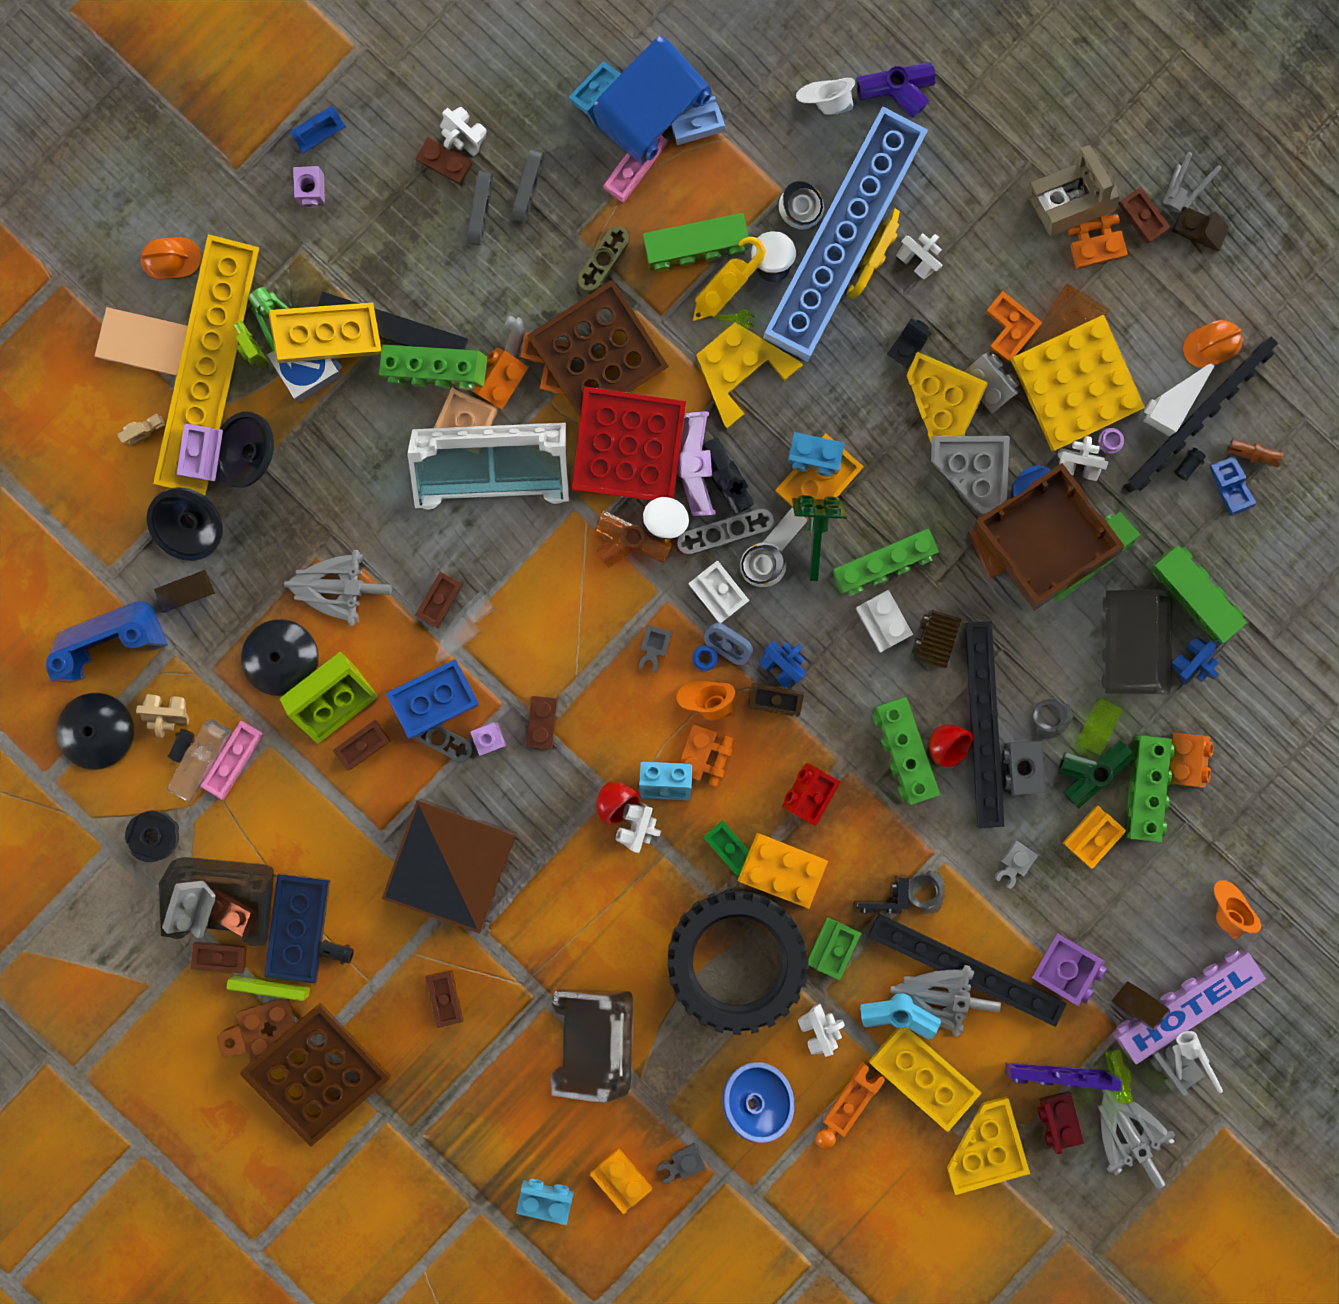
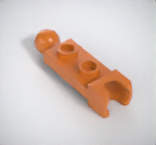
M865 1062L860 1063L848 1084L822 1119L828 1125V1128L821 1129L816 1135V1143L820 1148L825 1150L832 1148L836 1142L835 1134L837 1132L845 1137L871 1098L876 1095L883 1085L885 1077L881 1073H877L872 1079H866L869 1068Z

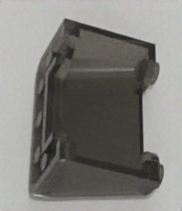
M191 857L174 859L159 882L161 936L181 939L191 932L189 930L167 934L162 927L175 884L204 881L211 890L218 889L257 912L249 934L242 936V941L250 946H265L268 939L274 869L265 864ZM211 918L208 919L207 929L231 931Z
M555 990L552 1006L558 1015H564L563 1066L558 1067L550 1077L552 1096L608 1103L628 1094L632 1078V993L621 990Z

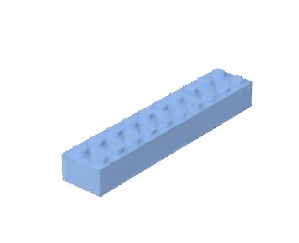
M882 106L764 333V340L806 362L809 361L928 131L927 129Z

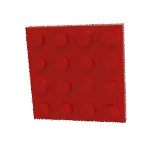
M585 386L571 490L651 501L661 497L673 499L686 401Z

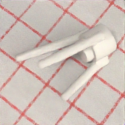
M1185 1031L1179 1034L1176 1038L1178 1045L1173 1046L1177 1079L1179 1081L1182 1079L1181 1055L1187 1059L1199 1057L1218 1093H1222L1223 1090L1209 1065V1059L1200 1045L1197 1034L1193 1031Z

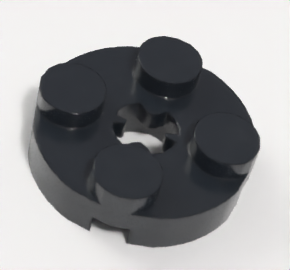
M151 810L135 816L128 823L125 831L126 844L128 843L131 854L138 860L143 862L163 860L169 857L178 845L179 825L171 816L162 811ZM152 829L158 835V840H154V844L150 843L149 837L146 836L147 831L152 832Z

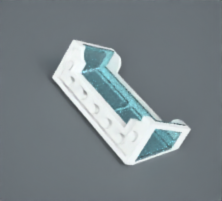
M566 423L412 429L408 448V461L415 508L433 509L441 503L442 499L543 494L544 499L553 504L569 501Z

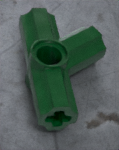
M1121 740L1096 762L1064 752L1058 774L1077 779L1063 791L1064 795L1073 805L1080 809L1101 788L1110 784L1113 777L1136 757L1135 754ZM1101 767L1105 771V777L1102 781L1097 782L1093 774L1097 768Z

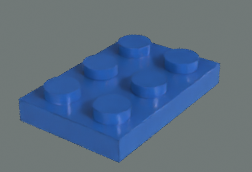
M456 659L386 693L409 740L479 706Z

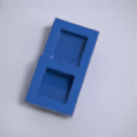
M1235 456L1211 465L1210 469L1215 484L1230 516L1251 509L1256 505V501L1244 482L1246 476Z

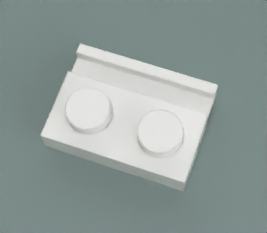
M718 560L688 583L719 623H722L749 602V599Z
M889 590L855 608L879 653L913 635Z

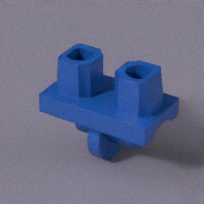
M1195 637L1187 646V650L1196 656L1192 662L1179 655L1171 664V668L1180 676L1179 681L1186 686L1199 670L1201 672L1196 678L1200 682H1203L1207 676L1215 679L1218 673L1214 668L1219 662L1214 658L1208 664L1206 662L1216 652L1215 647L1217 644L1211 640L1206 643Z
M773 640L764 650L765 653L759 661V664L767 671H770L776 663L784 670L776 678L784 688L794 682L798 683L806 674V671L800 666L805 660L798 654L803 648L800 644L793 649L787 642L780 647Z

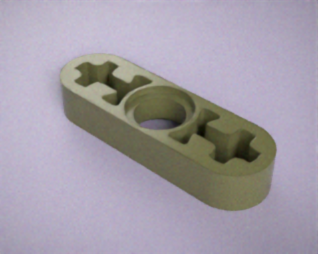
M613 226L608 230L579 273L578 283L583 292L593 293L599 289L629 244V234L624 227ZM619 234H622V240L624 242L621 243L618 241L616 243V245L614 246V251H616L617 253L614 254L613 251L610 249V247L613 244L612 235L618 236ZM602 253L608 254L611 257V262L607 266H600L596 262L598 255ZM593 265L597 270L594 276L595 284L590 283L586 286L584 277H591L594 270L590 267Z

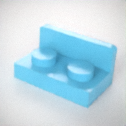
M641 762L639 783L641 798L690 801L692 784L691 764Z
M538 1179L524 1180L516 1214L567 1225L574 1191H570L569 1187L556 1184L554 1187L544 1185V1182Z

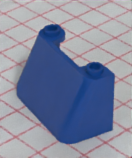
M659 36L598 97L593 111L598 128L638 163L643 165L647 160H652L658 153V137L690 104L694 108L706 105L711 98L712 92L707 82L672 43L664 36Z
M142 601L133 602L59 632L46 660V669L50 680L53 682L73 683L85 678L82 673L83 668L87 663L92 662L88 649L118 637L123 645L128 648L151 645L154 650L167 646L166 638L152 605Z

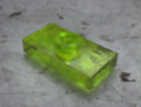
M1121 1050L1106 1051L1105 1054L1110 1072L1122 1081L1121 1091H1115L1117 1102L1119 1104L1133 1103L1129 1087L1132 1078L1129 1068L1124 1066Z

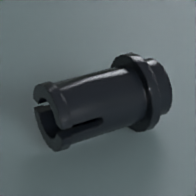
M1195 447L1187 451L1188 455L1173 471L1182 480L1188 481V478L1200 464L1203 465L1205 463L1206 455Z
M181 728L179 732L175 733L177 738L167 756L169 759L179 763L184 762L191 743L195 742V734Z
M323 940L320 946L322 951H319V956L340 961L342 965L345 963L350 964L354 954V949L350 948V945L342 946L327 940Z

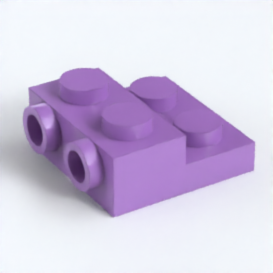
M1057 933L1032 979L1080 1006L1082 1002L1085 1004L1089 1002L1094 993L1090 989L1095 980L1101 981L1107 968L1103 966L1105 964L1104 960Z

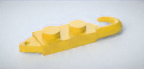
M896 208L893 209L884 222L880 223L858 266L860 268V277L855 286L850 285L847 290L846 297L853 300L857 298L865 289L874 270L883 264L886 258L884 253L897 237L895 232L899 226L897 221L900 211Z
M746 237L739 242V246L747 243L753 244L757 250L755 256L748 264L743 260L735 258L729 260L695 298L696 306L693 321L708 316L714 317L760 266L765 258L766 250L764 244L759 239Z

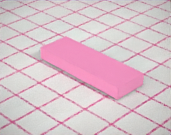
M660 135L658 137V153L652 160H647L643 165L627 153L605 182L603 189L624 203L667 145L668 140Z
M240 721L200 787L219 799L224 800L264 733L246 722Z

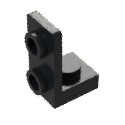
M910 319L887 355L908 369L916 353L920 352L932 333L929 331V327L920 320L914 321Z
M895 875V882H891L890 887L891 897H895V901L855 900L854 906L860 908L861 913H876V909H886V913L891 914L902 913V909H909V878L904 875Z

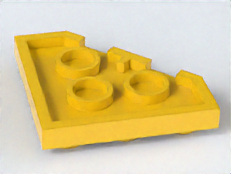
M917 352L907 373V378L916 397L915 400L921 417L925 422L930 442L932 443V436H964L988 382Z
M1007 1096L981 1103L947 1166V1171L955 1195L1030 1174Z

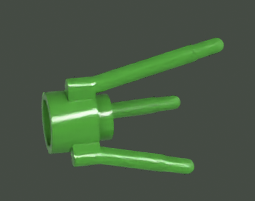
M264 287L253 291L249 295L248 300L253 305L251 310L255 314L271 350L274 351L273 339L261 313L269 315V310L275 308L274 303L281 309L289 308L273 292L269 294Z

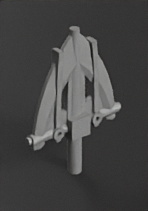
M353 550L352 555L327 559L305 570H296L297 575L291 580L284 582V587L289 588L296 595L294 596L295 600L304 601L311 607L330 616L348 620V625L354 626L355 621L359 622L356 607L360 606V602L357 601V596H362V593L392 594V585L369 584L358 580V576L362 575V571L359 570V563H362L363 554H360L359 550ZM327 574H338L341 580L321 578ZM320 593L340 595L336 600H328Z
M965 965L963 970L935 971L916 977L904 976V982L891 986L890 990L895 995L900 993L910 996L914 1005L939 1018L941 1021L939 1027L951 1030L955 1037L960 1033L963 1034V1024L961 1022L966 1018V1013L963 1012L968 1013L969 1008L1000 1013L1001 1002L970 997V992L968 991H970L971 985L968 983L972 979L974 971H971L968 965ZM934 986L945 987L948 991L929 988ZM928 1003L942 1005L945 1008L931 1007Z
M1102 1089V1105L1099 1104L1097 1107L1101 1114V1133L1104 1149L1110 1164L1106 1169L1109 1173L1114 1172L1116 1176L1122 1171L1121 1167L1125 1165L1133 1166L1132 1162L1136 1159L1137 1162L1142 1163L1156 1189L1164 1187L1165 1182L1151 1160V1157H1153L1151 1150L1159 1151V1147L1163 1143L1171 1144L1175 1142L1172 1139L1175 1133L1173 1130L1167 1131L1152 1114L1130 1100L1123 1091L1118 1094ZM1130 1118L1137 1120L1143 1128V1132L1141 1135L1138 1133ZM1117 1125L1127 1143H1120L1116 1135Z

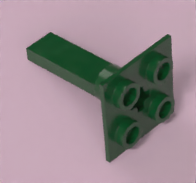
M801 495L798 498H792L794 516L808 517L807 529L813 532L809 576L810 581H818L822 532L828 531L829 518L847 519L844 501L837 497L828 496L824 499H814V497L809 495Z

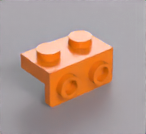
M497 347L495 351H491L487 356L484 387L475 386L474 390L471 391L502 410L529 367L505 350Z
M1173 733L1174 757L1170 760L1171 784L1205 788L1206 783H1209L1211 778L1208 758L1212 757L1213 742H1210L1209 736Z

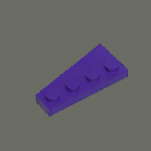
M1006 1063L1005 1073L1016 1083H1028L1029 1080L1038 1081L1039 1084L1043 1085L1063 1084L1069 1087H1088L1121 1091L1122 1081L1109 1070L1019 1063Z

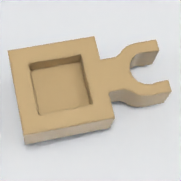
M155 414L143 423L131 422L123 427L124 431L117 435L123 444L131 447L151 436L153 431L166 426V423L162 416Z

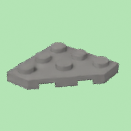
M932 436L931 462L978 513L986 514L1007 500L1010 436Z

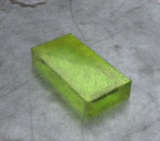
M1098 698L1076 744L1097 755H1101L1124 709L1102 698Z

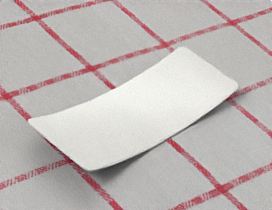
M791 508L763 542L773 544L782 551L805 525L807 519L805 517H795L794 510Z

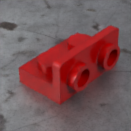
M806 763L798 772L797 780L793 787L785 795L782 807L816 826L841 781Z

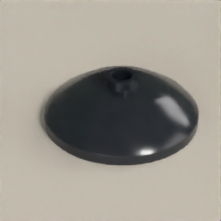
M240 412L231 416L220 428V430H223L216 473L217 477L224 484L235 488H245L257 482L268 469L274 452V437L269 423L256 413Z
M181 487L170 488L158 494L148 507L146 520L149 533L155 543L167 554L181 560L195 561L209 556L219 546L223 535V524L220 514L212 502L199 492Z
M282 619L267 621L257 626L246 638L241 653L242 668L249 682L261 692L274 696H283L317 670L319 661L318 648L312 635L301 625ZM275 652L280 655V659L277 662L272 660V655Z
M103 693L84 694L73 699L62 710L56 727L57 742L64 756L73 764L91 770L108 768L122 760L131 748L134 739L133 719L126 706L115 697ZM88 727H91L93 730L91 736L86 734Z

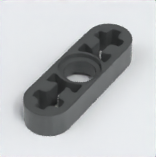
M531 149L512 211V220L525 223L543 165L544 152Z
M479 171L468 229V244L481 246L483 242L493 184V173Z
M441 725L429 730L426 740L422 738L425 733L414 738L455 761H466L473 754V745L469 740ZM437 730L444 732L446 736L445 742L440 746L435 745L431 739L432 734ZM451 736L455 738L452 742L455 745L461 746L462 743L466 744L465 750L468 751L467 755L462 754L458 757V751L452 747H449V752L445 750L451 741Z

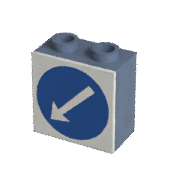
M275 350L267 354L293 398L299 403L343 377L339 371L342 365L337 358L277 363Z

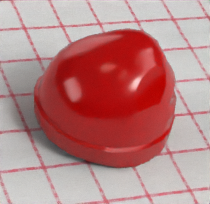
M956 725L937 726L932 731L928 742L929 754L934 763L941 767H952L960 763L971 748L973 742L972 733Z
M608 782L598 793L596 799L597 814L600 820L607 825L618 824L625 820L623 818L625 805H638L641 796L635 789L624 783Z

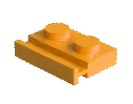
M1096 805L1062 844L1070 849L1090 869H1093L1126 830L1110 815L1105 813L1100 806Z
M619 1148L590 1172V1176L623 1215L652 1190V1186Z

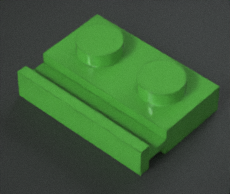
M826 916L807 958L808 966L840 980L861 932Z

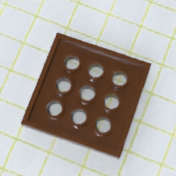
M611 280L527 335V338L579 417L581 414L584 383L586 381H595L599 389L630 393L669 367L614 280ZM608 309L612 313V320L609 323H603L599 320L598 312L600 310ZM580 323H587L591 327V334L589 336L582 337L577 333V326ZM615 331L625 333L626 342L624 344L618 345L613 342L612 334ZM566 337L570 342L569 349L565 351L557 349L555 345L556 339ZM597 344L603 346L605 356L601 359L594 358L591 354L592 346ZM631 352L637 353L640 357V364L635 367L630 366L626 361L627 354ZM578 358L584 363L583 371L575 373L570 369L569 363L572 359ZM609 366L616 367L619 371L618 379L613 381L607 379L605 376L606 368Z
M321 1002L240 1072V1075L310 1147L390 1079L388 1072ZM314 1034H321L324 1036L325 1042L321 1045H315L311 1042L310 1038ZM295 1051H301L304 1053L305 1059L301 1062H295L291 1059L290 1055ZM338 1052L342 1055L343 1059L339 1063H332L329 1061L328 1055ZM275 1068H280L284 1070L286 1075L282 1079H275L271 1076V1071ZM313 1069H318L322 1072L323 1077L319 1080H312L308 1073ZM355 1070L360 1074V1078L356 1081H349L345 1075L348 1071ZM297 1086L303 1090V1094L300 1097H292L288 1090L291 1087ZM337 1088L341 1094L337 1098H329L326 1095L327 1089ZM309 1105H317L321 1111L317 1115H310L307 1113L306 1108Z

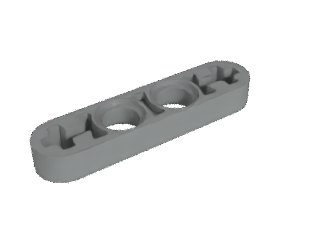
M758 509L686 531L678 538V548L685 555H693L765 533L773 525V516L766 509ZM759 514H762L763 518L768 517L769 521L766 522L765 528L757 524L752 526L754 531L749 532V524L745 518L750 517V522L758 520ZM735 521L743 523L745 526L744 533L734 535L730 530L731 524ZM710 529H717L721 535L720 540L716 543L709 542L706 539V532ZM702 532V541L706 546L700 547V542L693 544L692 550L682 547L681 543L685 542V537L689 536L691 540L698 539L699 537L696 533Z

